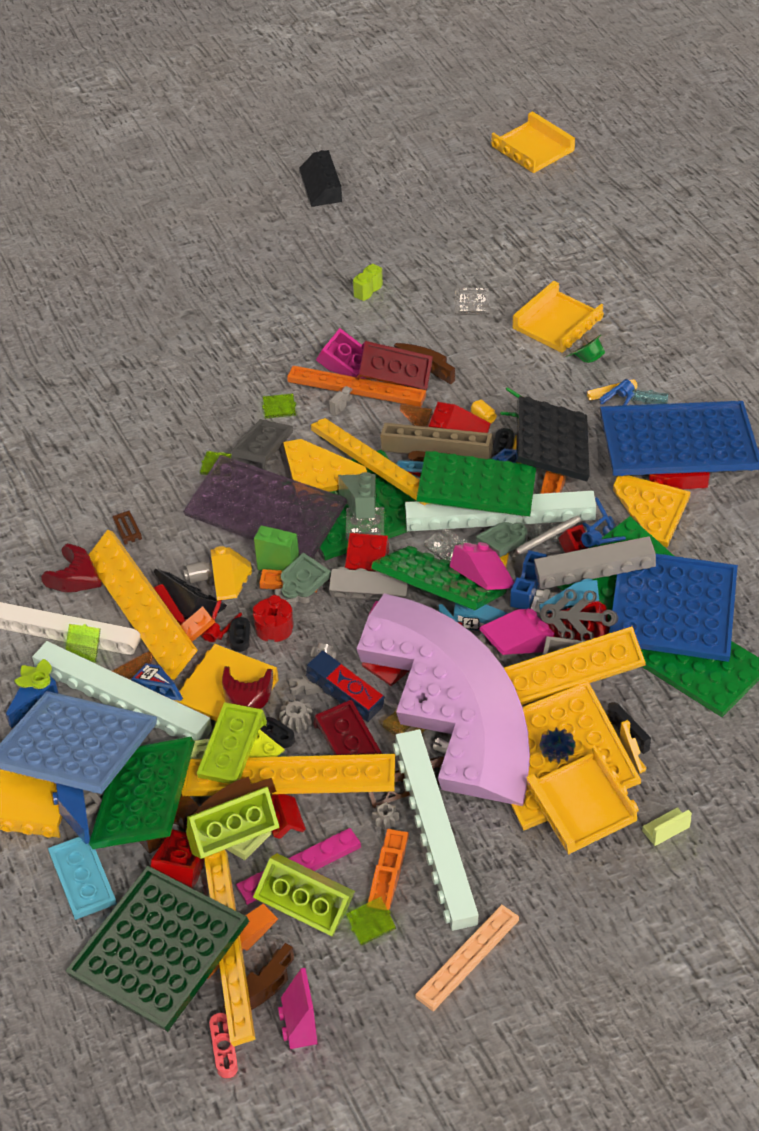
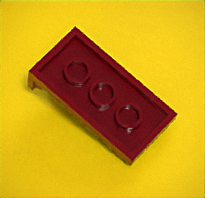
M365 341L362 344L361 348L363 351L359 373L356 375L357 380L365 377L427 391L433 356Z
M352 699L315 715L314 728L321 730L334 755L382 754Z

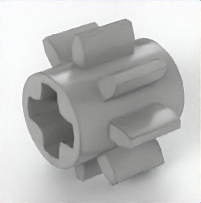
M318 643V647H312L310 656L316 657L323 650L335 659L336 652L332 651L333 646Z
M385 802L380 806L376 805V812H372V817L375 820L376 827L380 826L386 830L396 827L395 821L399 820V813L396 812L395 805L392 806Z

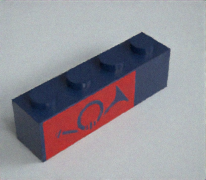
M322 650L307 664L305 676L310 682L316 683L326 694L337 699L340 704L352 699L362 719L367 723L383 708L384 695Z

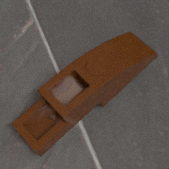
M394 344V348L433 356L430 373L449 384L455 381V367L447 363L446 356L417 345Z
M249 776L237 780L208 798L194 814L266 786L271 796L272 793L277 792L273 779L269 778L253 784Z
M285 943L281 949H277L274 952L272 960L267 966L264 965L261 968L259 975L250 972L246 977L251 1010L271 998L288 981L287 967L294 960L293 947ZM224 1001V1005H223V1006H224V1012H225V1014H226L225 1001Z

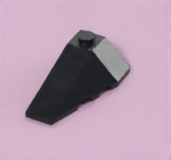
M159 569L154 570L160 583L164 585L181 614L185 616V620L190 618L202 606L212 617L218 601L216 597L202 593L201 589L187 584L186 581L170 572ZM221 602L218 613L226 608L227 605Z

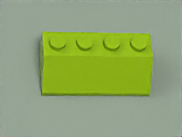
M266 786L188 816L186 835L192 855L202 859L280 828L268 787Z
M276 853L269 858L253 898L333 936L349 907L355 891Z

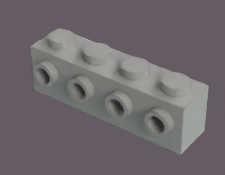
M338 567L331 571L329 592L331 597L379 601L385 593L408 599L410 584L378 571L371 572L362 568L349 570L345 567Z

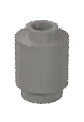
M202 561L189 564L183 570L185 581L189 580L190 584L205 581L212 577L209 562L204 563Z

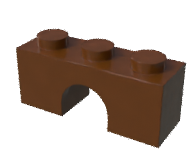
M181 794L174 824L179 825L184 831L187 830V817L193 815L199 808L190 796H182ZM166 837L140 841L139 843L151 854L160 848Z

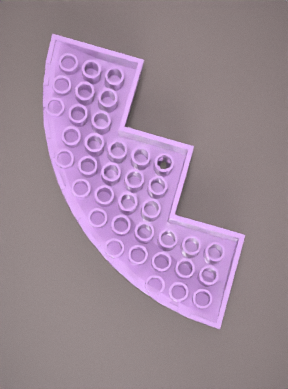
M384 593L368 616L357 652L361 662L410 671L396 711L401 725L452 734L438 776L441 790L523 806L527 790L526 777H528L530 766L529 734L523 707L505 669L485 644L454 619L429 606Z

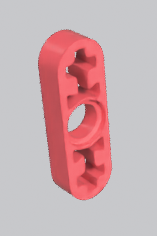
M217 1013L211 1017L209 1022L217 1073L222 1078H231L238 1071L235 1046L233 1047L230 1042L227 1015ZM218 1022L223 1023L224 1033L219 1034ZM221 1041H228L230 1043V1046L225 1050L217 1047ZM228 1057L230 1069H225L223 1058Z

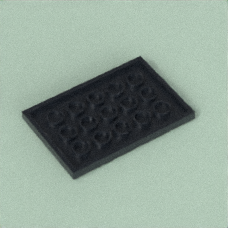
M519 396L517 400L516 462L587 482L590 476L587 415L580 411H572L562 406L551 405L545 401H537L531 397Z

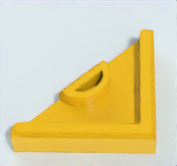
M628 720L621 722L620 741L635 769L640 774L646 771V766L638 757L640 750L635 738H631L630 722Z

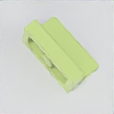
M677 807L645 824L642 827V832L656 846L690 828L692 813L689 810L682 813Z

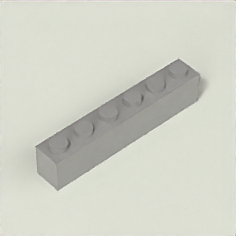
M649 536L534 559L535 573L540 589L552 588L580 582L583 579H595L655 567L656 553Z

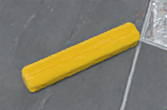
M635 379L629 380V381H631V382L633 383V385H634V387H635L634 390H636V389H637V382H636V380H635ZM620 383L587 391V398L589 401L600 399V397Z

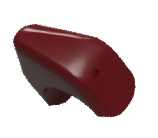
M68 543L62 547L61 551L64 558L71 563L69 567L56 572L45 571L41 576V580L47 588L67 593L102 586V582L87 551L84 548Z
M230 666L224 667L222 687L226 703L262 709L267 704L272 691L273 669H267L264 677L258 681L244 683L234 680L231 676Z

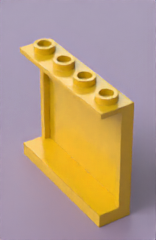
M532 111L528 113V122L502 136H498L493 132L491 144L492 147L535 173L573 152L575 149V137Z
M553 281L513 315V329L563 353L603 318V304L594 309L559 292V283Z
M214 644L206 652L202 662L197 664L190 678L185 680L184 686L179 691L183 699L181 701H174L217 721L225 702L222 687V676L225 666H230L231 676L234 680L244 683L258 681L264 677L267 669H273L272 689L279 681L277 667Z
M595 744L592 745V753L539 779L534 774L526 777L529 791L568 855L637 821L639 809L633 799H629L625 785L618 782L614 768L607 765L605 754L602 750L598 751Z
M0 769V830L5 832H21L26 835H43L48 838H60L59 826L62 816L59 814L58 805H54L53 793L57 792L56 783Z

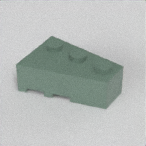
M364 472L356 475H338L339 496L344 498V503L349 505V510L355 518H375V474Z

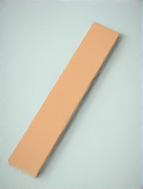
M501 904L416 993V999L434 1011L519 921V916Z

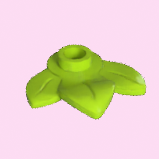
M42 659L37 667L22 665L21 677L15 679L14 682L23 688H45L50 684L49 674L52 671V667L45 659Z

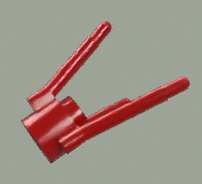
M218 600L212 614L214 621L222 600ZM238 613L233 619L241 617L242 613ZM232 620L222 631L220 630V625L215 622L201 634L203 639L208 642H215L217 639L222 640L223 635L230 629Z

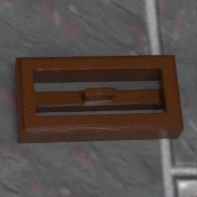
M130 510L112 516L124 545L128 544L130 540L135 542L136 538L138 540L142 539V535ZM124 517H128L135 532L134 534H132ZM119 518L121 519L128 536L125 535L118 521Z

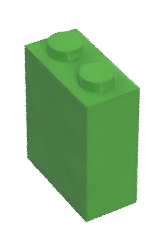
M260 526L254 537L257 569L260 571L263 569L284 571L299 557L297 534Z

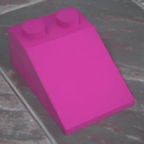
M339 328L321 350L316 361L329 371L356 377L359 373L363 351L361 348L362 344Z
M478 542V544L464 543L463 545H455L450 562L451 568L486 590L511 589L513 587L514 580L496 551L489 548L488 544Z
M529 608L517 609L481 626L479 629L502 655L544 652L546 637H553L554 635L549 625L543 622L534 610Z
M301 968L281 996L282 1006L278 1007L280 1021L285 1020L286 1025L282 1027L284 1041H289L290 1049L317 1044L314 1009L306 968Z

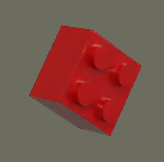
M350 533L345 568L349 570L362 568L375 572L376 570L371 569L373 561L387 556L389 553L388 536Z

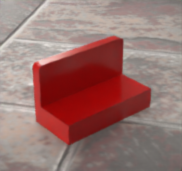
M273 794L271 799L280 827L272 830L273 836L281 839L290 829L304 832L306 828L296 799L286 794Z

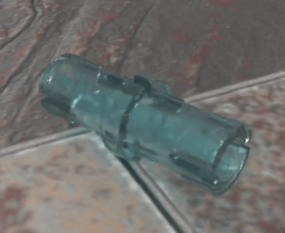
M633 390L635 394L632 397L633 401L647 402V404L668 403L669 393L653 392V390Z

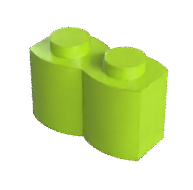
M370 264L363 270V273L358 274L353 279L355 298L365 301L372 296L373 292L382 287V267Z

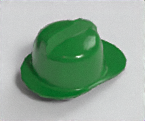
M601 334L565 357L575 354L583 362L596 361L605 354V350L599 340Z

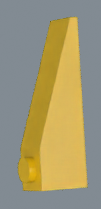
M218 546L211 550L217 600L237 598L243 588L242 584L246 583L248 580L247 576L252 574L251 562L230 547Z

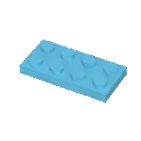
M80 837L48 848L75 920L117 904L97 852L89 844H85Z

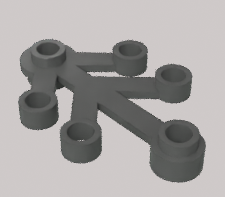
M573 589L566 590L564 596L556 604H546L543 606L540 612L541 619L545 623H553L561 632L562 638L567 639L565 633L567 631L570 632L571 637L569 639L571 640L574 639L575 634L571 629H567L561 619H568L581 634L582 641H587L584 638L586 633L590 634L589 640L594 639V634L588 631L580 620L601 621L606 626H613L618 622V615L613 610H606L603 613L580 612L589 603L597 599L596 593L591 590L586 591L583 598L569 611H561V609L569 601L576 600L577 592ZM570 591L574 594L572 599L568 598ZM588 593L593 594L592 600H588ZM549 610L553 612V615L550 618L547 616V612ZM607 614H610L612 617L610 622H607L605 619Z

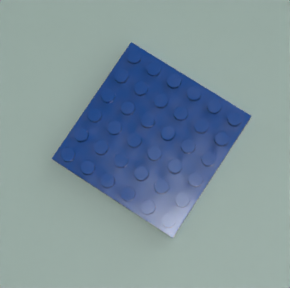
M656 554L655 567L617 574L612 610L617 613L618 622L610 626L609 634L632 626L640 649L729 662L738 565Z

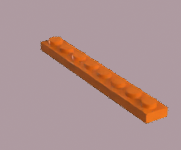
M292 366L287 376L288 382L341 392L345 386L352 388L349 394L418 407L422 406L426 397V390L363 378L357 380L356 377L299 366Z

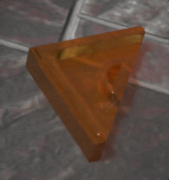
M400 405V411L413 426L428 427L432 416V409Z
M148 651L114 669L112 672L131 680L146 663H152L154 656Z

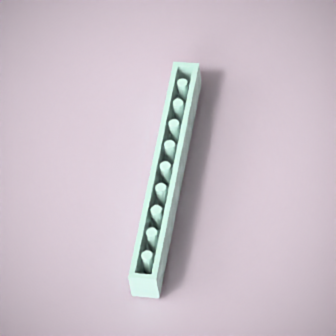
M594 491L533 494L530 517L432 503L424 506L417 501L405 502L407 531L488 527L496 526L503 522L512 524L565 522L577 515L581 521L595 520L596 502Z
M46 641L32 656L34 667H37L42 659L50 663L52 671L49 675L55 681H61L72 689L80 690L85 695L100 700L103 704L156 716L157 723L154 728H159L170 736L178 738L192 736L193 740L196 741L204 740L212 731L210 717L53 643Z
M421 730L396 734L395 743L392 744L395 756L398 755L400 759L398 767L400 773H404L405 779H403L405 791H409L411 795L409 797V804L411 810L415 809L416 815H414L416 827L421 828V844L423 847L426 846L428 851L426 853V860L428 866L432 865L433 872H431L434 885L438 884V900L445 907L443 911L445 923L450 924L452 931L478 925V911Z

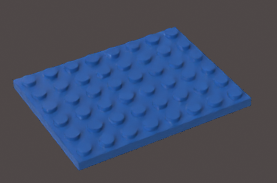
M743 401L600 406V415L613 476L759 470V450Z

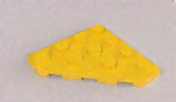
M303 439L283 442L297 497L339 490L338 475H356L367 472L365 466Z
M629 475L618 476L613 485V491L637 523L667 548L689 501L691 492Z

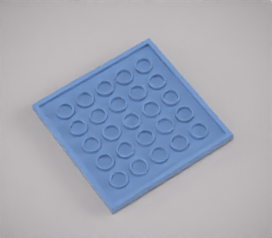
M46 691L0 743V769L102 794L155 727L157 717Z

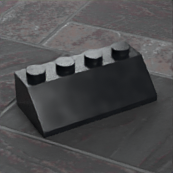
M329 150L313 152L299 167L311 207L342 202L341 184Z

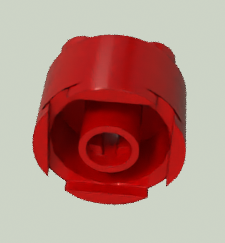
M272 595L253 607L255 632L260 639L280 642L292 634L294 621L292 607L289 602L278 595Z

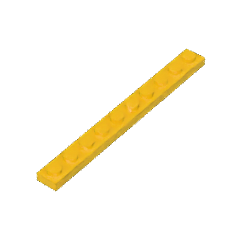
M320 419L311 424V431L417 500L420 482L418 478L328 419ZM419 502V503H421V504L424 505V506H425L426 504H428V503H424V502Z
M224 849L204 857L210 898L236 911L228 854ZM239 935L219 962L229 1037L233 1047L256 1040Z

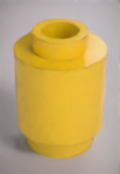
M478 400L471 405L470 412L491 424L495 421L497 414L486 402Z

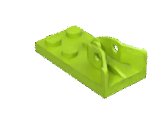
M224 702L198 768V778L227 784L241 779L258 730L267 724L262 709Z

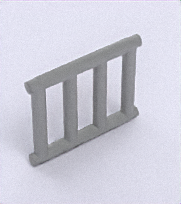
M578 515L524 543L511 551V556L513 558L569 529L581 522Z

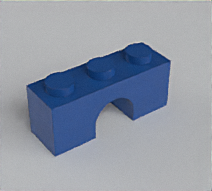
M528 550L523 562L521 578H516L511 589L510 607L518 609L531 608L536 591L540 587L535 573L534 559L547 557V554Z

